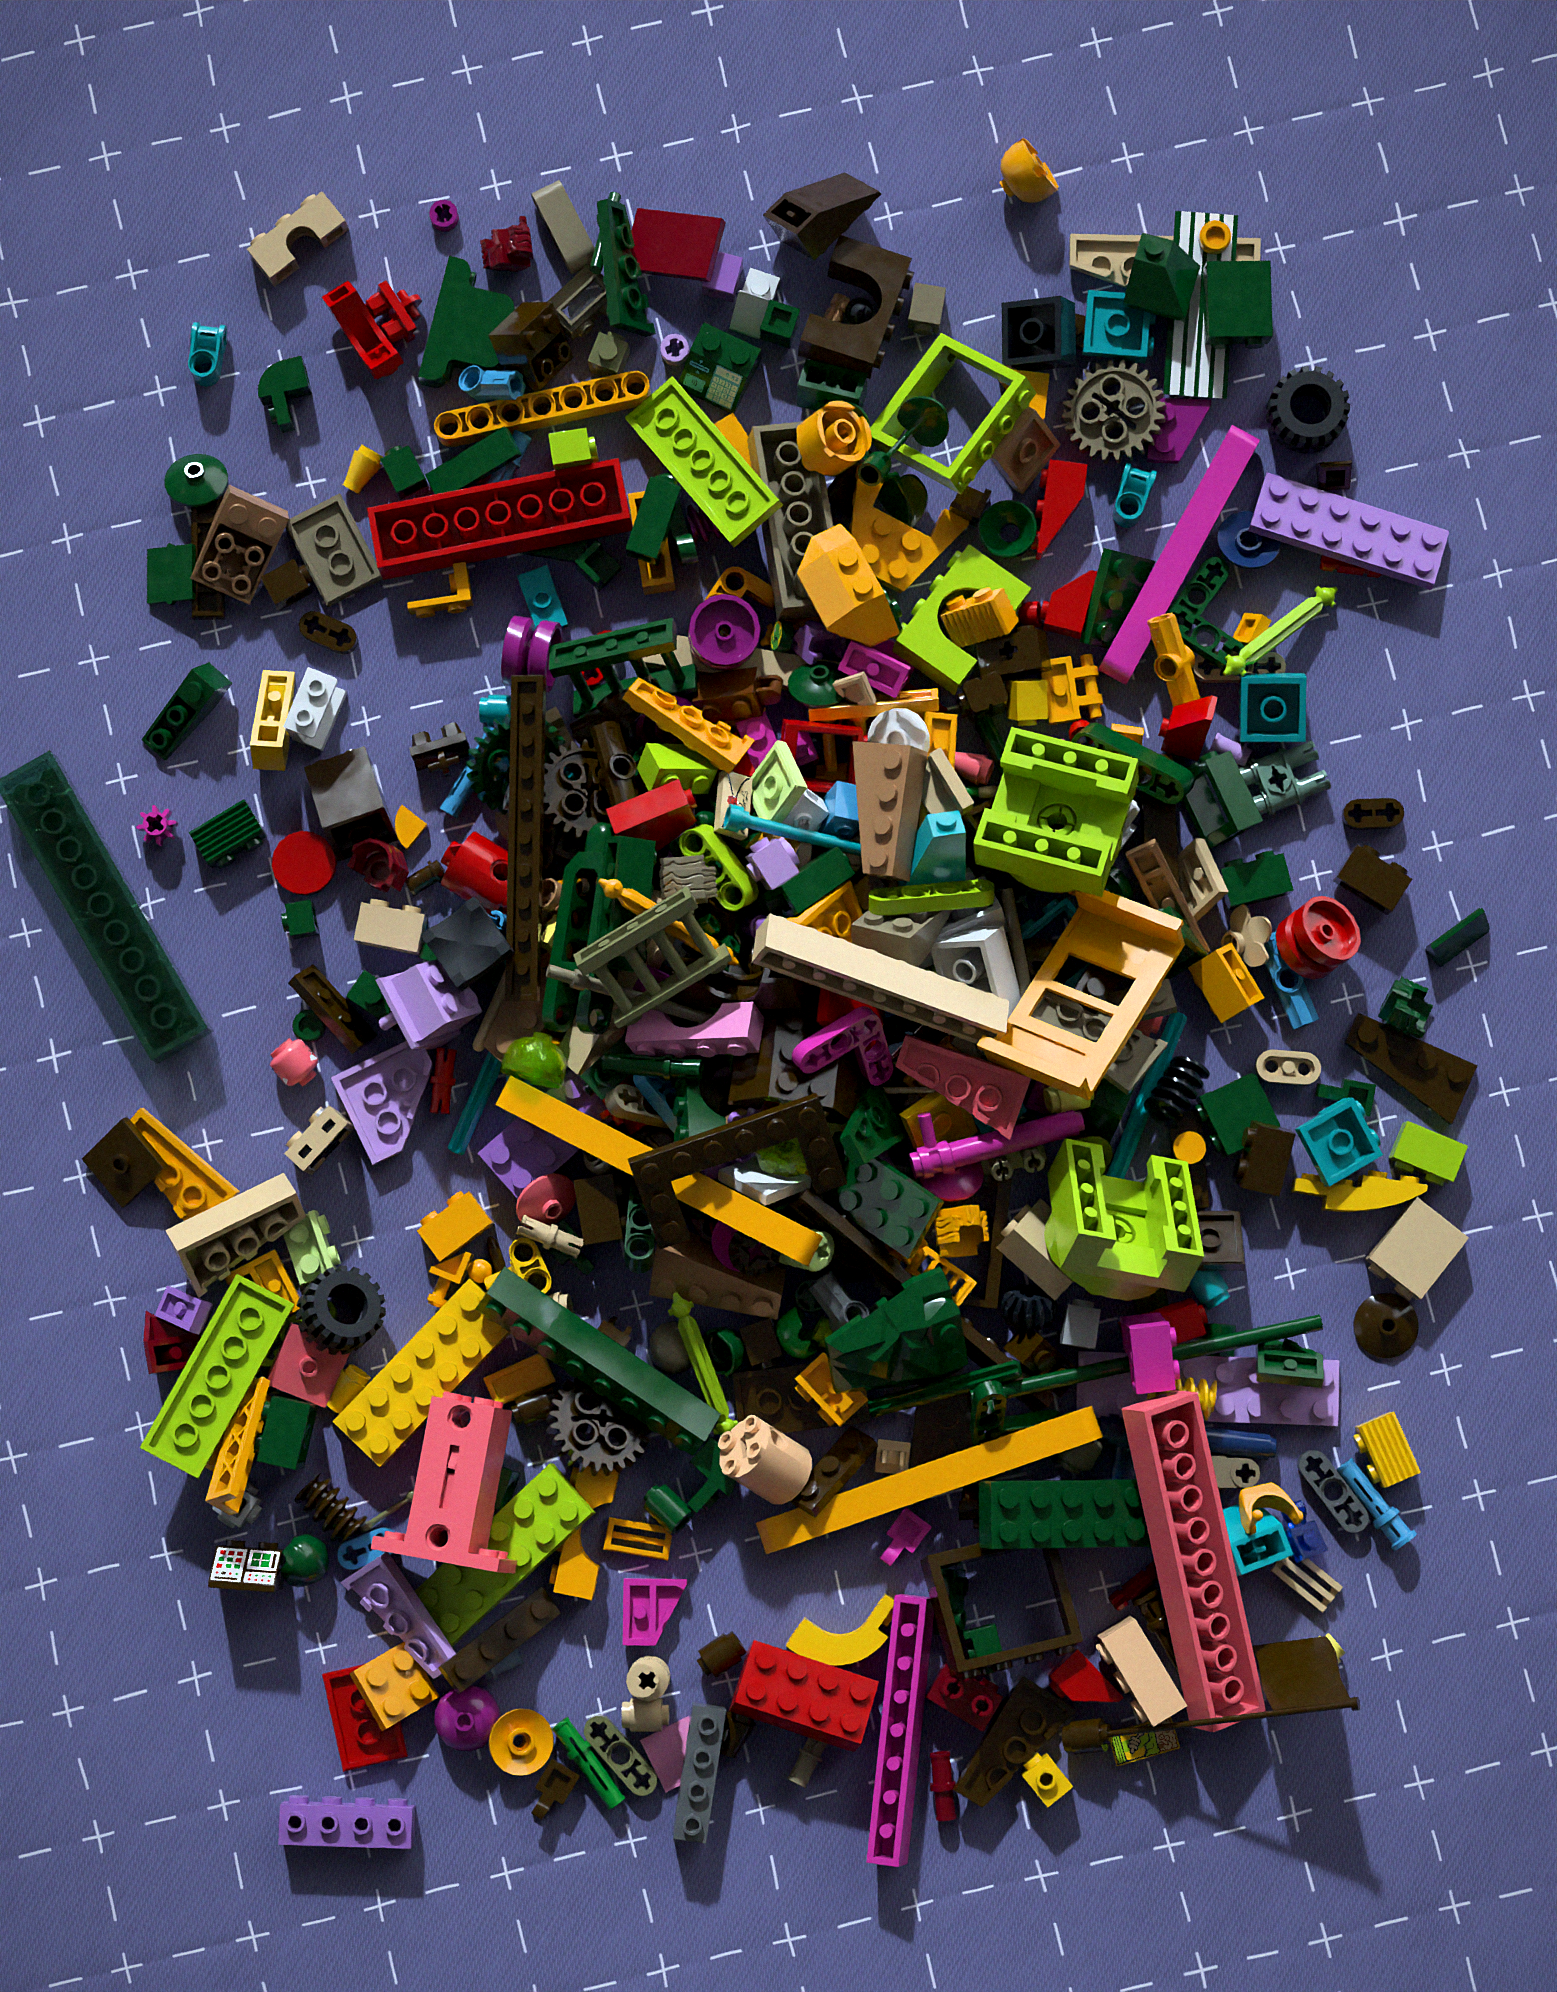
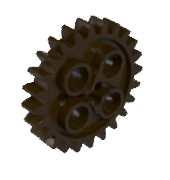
M584 739L580 748L577 747L574 741H571L568 745V751L560 745L556 751L557 755L550 753L546 759L548 763H545L544 808L546 807L547 809L544 812V819L552 817L554 821L551 824V829L559 825L563 827L562 837L566 836L569 831L572 832L574 842H577L581 835H584L586 840L587 834L594 824L601 822L611 824L607 812H603L597 806L598 802H603L610 808L611 803L607 789L600 784L595 775V772H598L600 769L595 746L589 748L588 741ZM583 765H586L588 767L587 780ZM614 768L615 772L620 775L619 771ZM563 772H572L577 780H568ZM587 781L586 790H584L582 788ZM587 793L592 794V795L590 796V798L588 799V802H587V798H588V797H587ZM565 802H573L577 805L579 811H570L566 807ZM586 807L588 808V812L591 818L586 817Z
M576 1377L574 1383L567 1380L563 1385V1389L559 1388L554 1395L556 1399H553L548 1406L552 1411L546 1416V1420L553 1424L546 1431L550 1434H556V1437L550 1444L551 1446L561 1445L562 1449L559 1451L558 1456L561 1457L566 1454L570 1456L568 1466L573 1465L577 1461L580 1463L579 1472L581 1473L588 1466L591 1467L592 1476H596L600 1468H602L605 1476H609L613 1471V1467L618 1473H621L625 1468V1464L628 1467H632L636 1462L635 1457L640 1458L645 1452L642 1447L645 1448L649 1444L650 1439L646 1435H649L651 1430L643 1422L622 1411L615 1403L597 1394L590 1386ZM578 1401L586 1402L590 1407V1411L582 1409ZM610 1406L618 1407L622 1415L614 1414ZM576 1432L584 1433L588 1441L580 1440ZM608 1436L615 1437L619 1441L620 1446L612 1445L608 1440Z

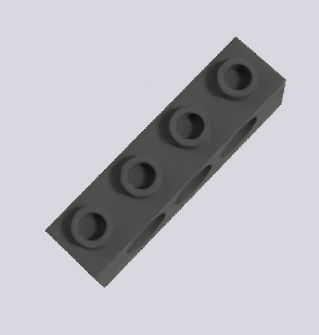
M692 1702L672 1832L673 1839L706 1844L726 1709L723 1706Z

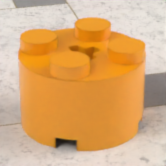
M843 401L829 402L797 426V445L802 456V464L808 471H816L827 476L838 475L861 460L866 451L870 449L872 435L869 424L864 416L859 417L853 411L855 407Z

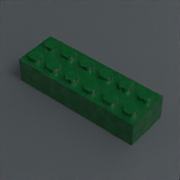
M1137 1479L979 1481V1548L1151 1547Z

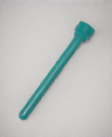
M729 804L723 822V829L738 832L739 830L745 831L748 828L830 849L838 846L842 852L861 856L860 842L750 816L749 812L744 811V807Z

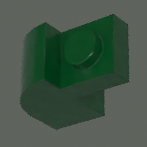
M302 356L281 360L272 364L265 370L258 385V397L262 405L273 404L268 406L272 424H278L282 433L295 430L288 400L312 394L306 364Z
M713 1437L690 1460V1463L709 1479L688 1502V1505L696 1513L701 1508L707 1512L718 1500L719 1496L715 1493L718 1488L729 1497L737 1482L722 1472L719 1464L721 1449L718 1447V1441Z

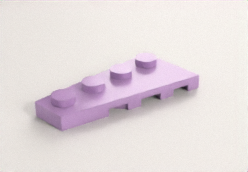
M388 1552L383 1553L340 1582L348 1591L353 1589L362 1598L360 1604L368 1612L374 1610L385 1622L383 1627L391 1636L393 1634L399 1636L405 1642L404 1649L409 1652L433 1679L442 1674L438 1667L456 1652Z

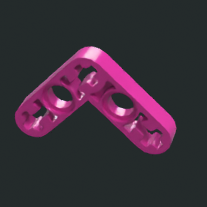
M867 1006L854 1009L801 1041L792 1053L793 1062L805 1073H813L852 1049H854L861 1074L872 1085L885 1083L893 1073V1063L881 1020ZM842 1034L841 1039L836 1044L831 1045L832 1040L837 1035ZM876 1040L873 1048L865 1052L867 1045Z

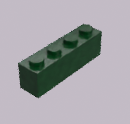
M626 836L605 837L601 879L619 880L623 888L633 889L651 900L654 892L652 884L653 867L657 860V853L655 851L656 841ZM601 886L595 941L638 916L623 907L617 898H608ZM645 939L638 943L635 949L646 964L647 950ZM619 955L608 962L607 967L610 971L635 973L624 956Z

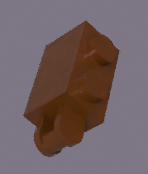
M758 666L698 675L697 692L693 694L692 703L695 708L703 711V718L711 723L763 716L765 705L776 704L780 701L784 681L778 675L762 676Z

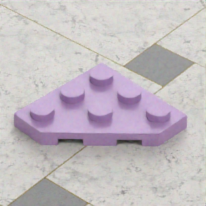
M407 1041L331 1077L372 1165H376L403 1152L433 1068V1063L425 1048L412 1050Z

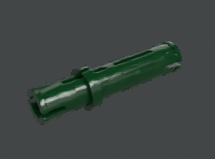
M605 1052L602 1068L604 1069L603 1073L657 1076L663 1077L666 1081H672L673 1078L701 1081L704 1063L703 1059L675 1058L673 1054H666L665 1057Z

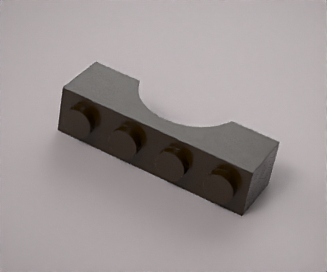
M699 958L681 959L683 960L685 965L688 966L689 964L693 963ZM768 968L750 975H739L722 970L717 974H708L675 994L674 997L677 1003L692 1008H720L722 1003L754 1002L758 1009H803L810 984Z

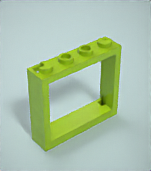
M940 333L872 424L870 430L873 444L878 450L887 453L905 430L897 419L900 407L911 398L918 396L929 397L957 359L1009 385L949 468L906 444H903L892 456L961 495L969 483L974 481L976 474L986 460L992 457L995 448L1004 436L1012 430L1014 423L1024 409L1029 407V403L1036 395V391L1025 376Z

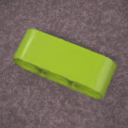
M702 824L683 832L679 839V847L684 856L704 855L703 861L707 867L716 868V861L721 864L722 874L717 869L715 871L718 895L716 898L725 909L736 911L755 902L759 893L756 882L720 834L714 832L712 826ZM696 835L702 840V848L696 842ZM735 887L741 891L742 900L736 896Z

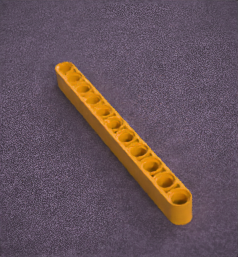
M511 1075L495 1104L632 1176L628 1158L653 1150V1148ZM699 1172L671 1181L678 1200L806 1266H809L823 1238L820 1234Z
M1088 1406L838 1493L816 1517L800 1508H795L755 1524L765 1553L769 1554L1102 1438L1103 1435L1093 1407Z

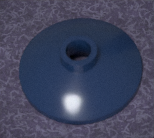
M1240 511L1231 514L1221 523L1217 533V544L1222 555L1230 563L1244 569H1258L1270 564L1276 558L1281 545L1280 541L1248 531L1254 513L1252 511ZM1242 543H1248L1251 548L1245 547Z

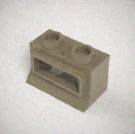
M591 262L547 301L553 302L563 331L572 340L579 335L583 337L588 334L595 325L594 321L601 314L607 315L608 304L606 289L603 284L604 276L601 273L594 274L589 270Z

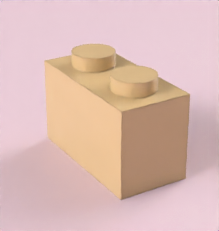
M371 899L370 904L361 902L354 941L357 944L419 955L423 944L421 934L425 932L428 920L425 914H420L421 908L409 905H402L401 910L389 908V902L378 899Z

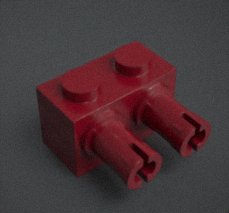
M946 1661L925 1694L926 1698L982 1732L1003 1699V1696L998 1693L1000 1687L985 1677L980 1682L975 1678L963 1680L962 1674L951 1677Z

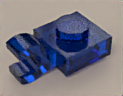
M1302 1500L1294 1502L1303 1514V1520L1300 1524H1294L1286 1514L1281 1512L1290 1528L1285 1534L1296 1563L1328 1551L1315 1520L1307 1523V1509Z

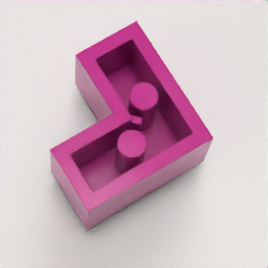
M765 711L763 716L747 718L735 723L739 738L743 739L747 735L755 740L746 752L755 770L777 741ZM798 732L795 762L800 772L819 765V757L809 732Z
M1159 1312L1120 1317L1123 1349L1128 1355L1131 1388L1136 1395L1176 1390L1175 1380L1180 1379L1178 1360H1173L1172 1347H1177L1175 1328L1170 1327L1169 1321H1166Z

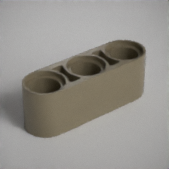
M558 180L531 193V197L560 256L572 275L582 270L592 261L595 248L562 183Z

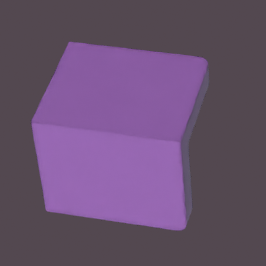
M718 251L711 281H703V295L734 303L743 270V258Z

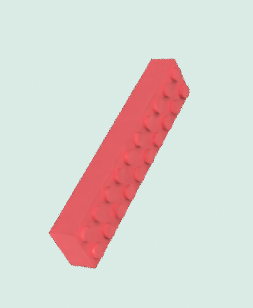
M1172 1390L1122 1408L1185 1703L1187 1704L1186 1709L1189 1721L1265 1712V1703L1198 1392ZM1238 1722L1193 1728L1214 1733Z

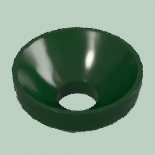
M1003 500L994 503L983 513L979 523V536L982 544L990 553L1000 558L1010 559L1023 555L1031 548L1037 534V522L1034 514L1026 505L1014 500ZM1007 525H1015L1019 529V536L1013 542H1006L1001 538V531Z

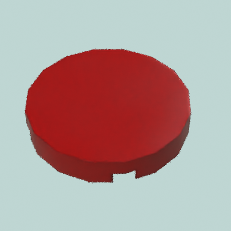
M299 831L289 834L278 843L273 852L272 869L274 876L283 888L293 894L308 896L318 893L332 881L336 873L337 860L331 845L325 838L314 832Z

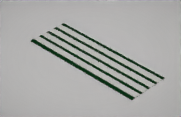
M1175 211L1173 241L1200 265V270L1185 321L1182 322L1168 318L1163 394L1227 399L1230 348L1215 349L1213 345H1204L1202 270L1207 261H1236L1238 215ZM1213 220L1225 223L1231 231L1229 246L1224 252L1216 255L1206 253L1200 247L1198 241L1201 228L1207 222Z

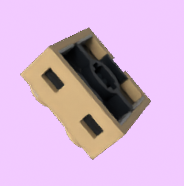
M328 1106L326 1109L320 1107L308 1120L311 1125L302 1134L298 1131L286 1144L289 1149L284 1154L302 1171L311 1175L355 1129L351 1122L331 1106Z

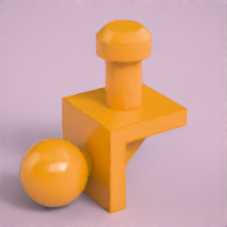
M465 1251V1253L431 1266L429 1272L438 1275L439 1279L433 1293H429L427 1297L428 1303L441 1308L447 1302L444 1298L451 1281L462 1285L467 1272L470 1279L475 1283H484V1279L492 1275L490 1263L484 1259H476L472 1262L474 1254Z

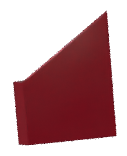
M146 1311L143 1343L149 1374H162L184 1369L201 1339V1335L189 1332Z

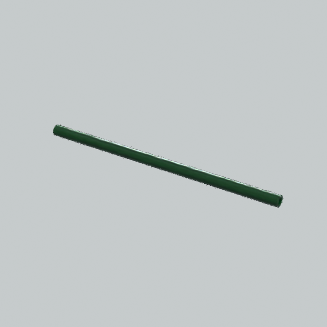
M1318 1314L1177 1345V1347H1172L1173 1360H1178L1179 1362L1323 1330L1321 1316ZM1128 1356L1001 1384L1006 1399L1129 1373ZM975 1389L969 1390L971 1403L973 1402V1393Z

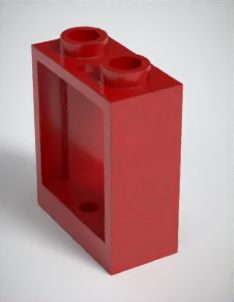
M783 719L780 741L787 743L794 760L796 758L798 731L850 736L846 780L803 777L809 790L828 792L836 781L856 785L852 741L868 742V736L863 735L864 731L860 726Z

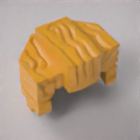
M965 1205L939 1210L938 1218L934 1219L937 1238L936 1244L939 1246L940 1258L978 1255L977 1245L980 1242L989 1241L986 1211H980L979 1205Z

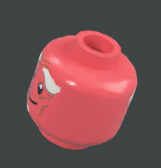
M288 1038L270 1054L273 1058L270 1062L271 1069L287 1086H294L299 1082L303 1087L317 1075L313 1069L318 1064V1058L304 1041L300 1039L292 1041Z

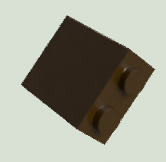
M365 746L347 750L343 754L329 759L318 760L314 764L304 767L323 831L338 861L352 857L353 852L351 850L353 845L368 838H376L388 844L399 840L376 772Z

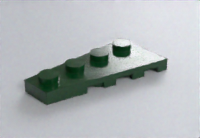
M610 199L597 201V224L601 239L600 254L604 267L603 284L606 289L608 304L606 312L610 326L644 337L656 334L654 323L648 324L645 309L649 308L647 294L641 295L637 280L638 276H642L640 265L634 256L631 255L630 251L635 244L626 207L624 204Z

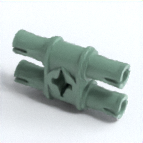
M1312 740L1289 750L1278 748L1277 752L1256 760L1252 758L1247 762V766L1239 768L1247 786L1254 783L1259 787V795L1252 798L1260 815L1264 813L1275 815L1276 811L1294 804L1301 805L1306 797L1331 789L1329 779L1325 780V777H1327L1325 770L1300 780L1294 778L1292 773L1295 767L1319 760L1318 751L1313 749L1315 744ZM1272 775L1276 779H1283L1280 788L1276 784H1269Z

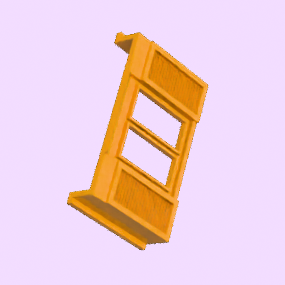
M1077 890L1074 891L1079 908L1008 1018L1006 1034L999 1041L982 1035L977 1043V1048L984 1051L988 1061L1088 1101L1112 1062L1116 1061L1161 988L1162 981L1185 946L1181 931L1184 925L1183 920L1104 890L1102 897ZM1069 955L1134 980L1119 1007L1053 981ZM1046 991L1112 1016L1096 1043L1031 1017Z

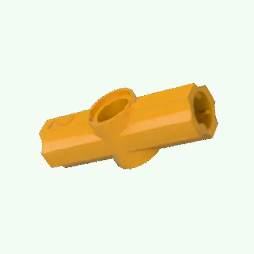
M1167 613L1151 618L1147 621L1158 656L1154 663V669L1157 676L1166 682L1173 707L1201 699L1192 672V668L1195 665V655L1188 646L1184 645L1175 614Z

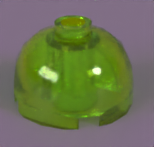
M534 1032L533 1037H521L514 1040L508 1046L503 1056L500 1072L509 1077L511 1075L519 1080L520 1077L530 1080V1084L560 1089L564 1082L567 1062L562 1049L551 1043L553 1037L544 1033Z

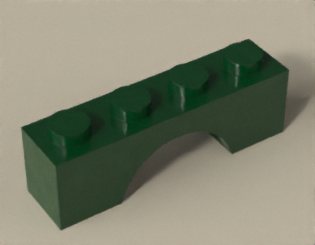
M716 1054L713 1057L690 1055L682 1058L703 1059L704 1072L702 1080L712 1078L723 1062L722 1054ZM673 1078L671 1081L672 1087L676 1090V1097L673 1102V1115L677 1116L674 1142L726 1124V1118L716 1114L704 1102L700 1094L699 1080Z

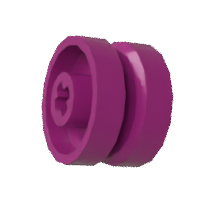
M721 594L709 597L698 605L690 620L688 642L691 652L701 664L712 670L729 671L739 668L751 658L759 642L760 624L758 616L749 603L737 596ZM723 627L729 629V636L722 637L718 632Z
M516 615L512 617L505 635L501 659V678L505 686L511 687V675L546 676V692L549 693L552 690L556 678H553L549 671L550 645L562 643V627L559 622L543 620L535 627L534 621L531 618Z

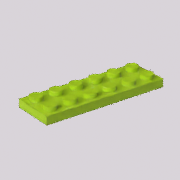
M673 376L625 417L628 423L734 548L783 506L780 500Z
M236 1274L142 1442L140 1449L199 1480L294 1309L295 1304Z
M549 1463L493 1516L487 1549L508 1552L507 1559L517 1560L515 1574L444 1563L415 1590V1593L450 1645L454 1646L596 1512L555 1464Z

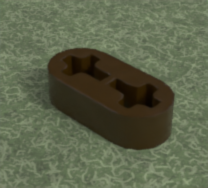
M310 611L305 613L299 621V630L305 639L333 652L343 655L350 654L358 645V636L350 625L325 614ZM315 619H319V625L326 629V632L322 633L315 630L313 634H309L310 630L306 624L308 622L314 623ZM346 631L351 642L349 644L343 643L342 647L338 646L339 642L337 639L332 637L331 634L333 632L343 635Z
M1393 798L1355 799L1345 805L1341 818L1345 826L1353 830L1390 829L1402 821L1404 818V808L1398 800ZM1386 805H1389L1391 811H1396L1397 815L1389 822L1386 816H1376V812L1384 811ZM1354 806H1357L1359 812H1370V816H1364L1359 820V823H1356L1354 817H1349L1348 813L1354 810Z

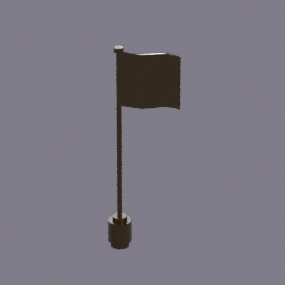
M1326 1636L1253 1645V1652L1259 1662L1263 1691L1273 1711L1112 1730L1110 1724H1106L1103 1718L1073 1721L1068 1726H1063L1062 1743L1067 1753L1073 1752L1074 1755L1105 1752L1108 1750L1109 1744H1112L1113 1737L1346 1708L1358 1711L1360 1710L1359 1697H1349L1341 1680L1336 1651Z

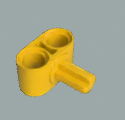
M522 1237L516 1239L509 1249V1262L511 1266L508 1269L527 1282L532 1275H542L546 1279V1286L541 1292L547 1295L551 1289L552 1281L537 1245L529 1238ZM528 1245L531 1247L533 1256L529 1261L521 1262L515 1258L514 1251L518 1246ZM501 1271L484 1279L487 1290Z

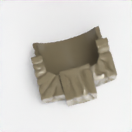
M704 855L660 858L661 897H669L688 886L697 904L708 903V898L718 897L717 883L715 882L716 868L705 865L703 861Z

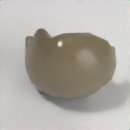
M670 1321L659 1325L650 1338L649 1350L653 1363L662 1372L670 1374L687 1371L692 1364L678 1330V1322Z

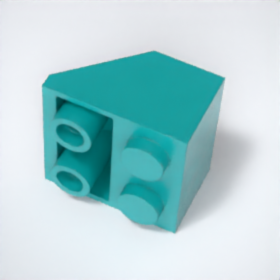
M1239 1504L1223 1509L1237 1576L1294 1555L1282 1523L1264 1508L1252 1510V1512L1260 1510L1263 1513L1262 1520L1257 1521L1255 1524L1256 1533L1254 1535L1247 1534L1241 1524Z

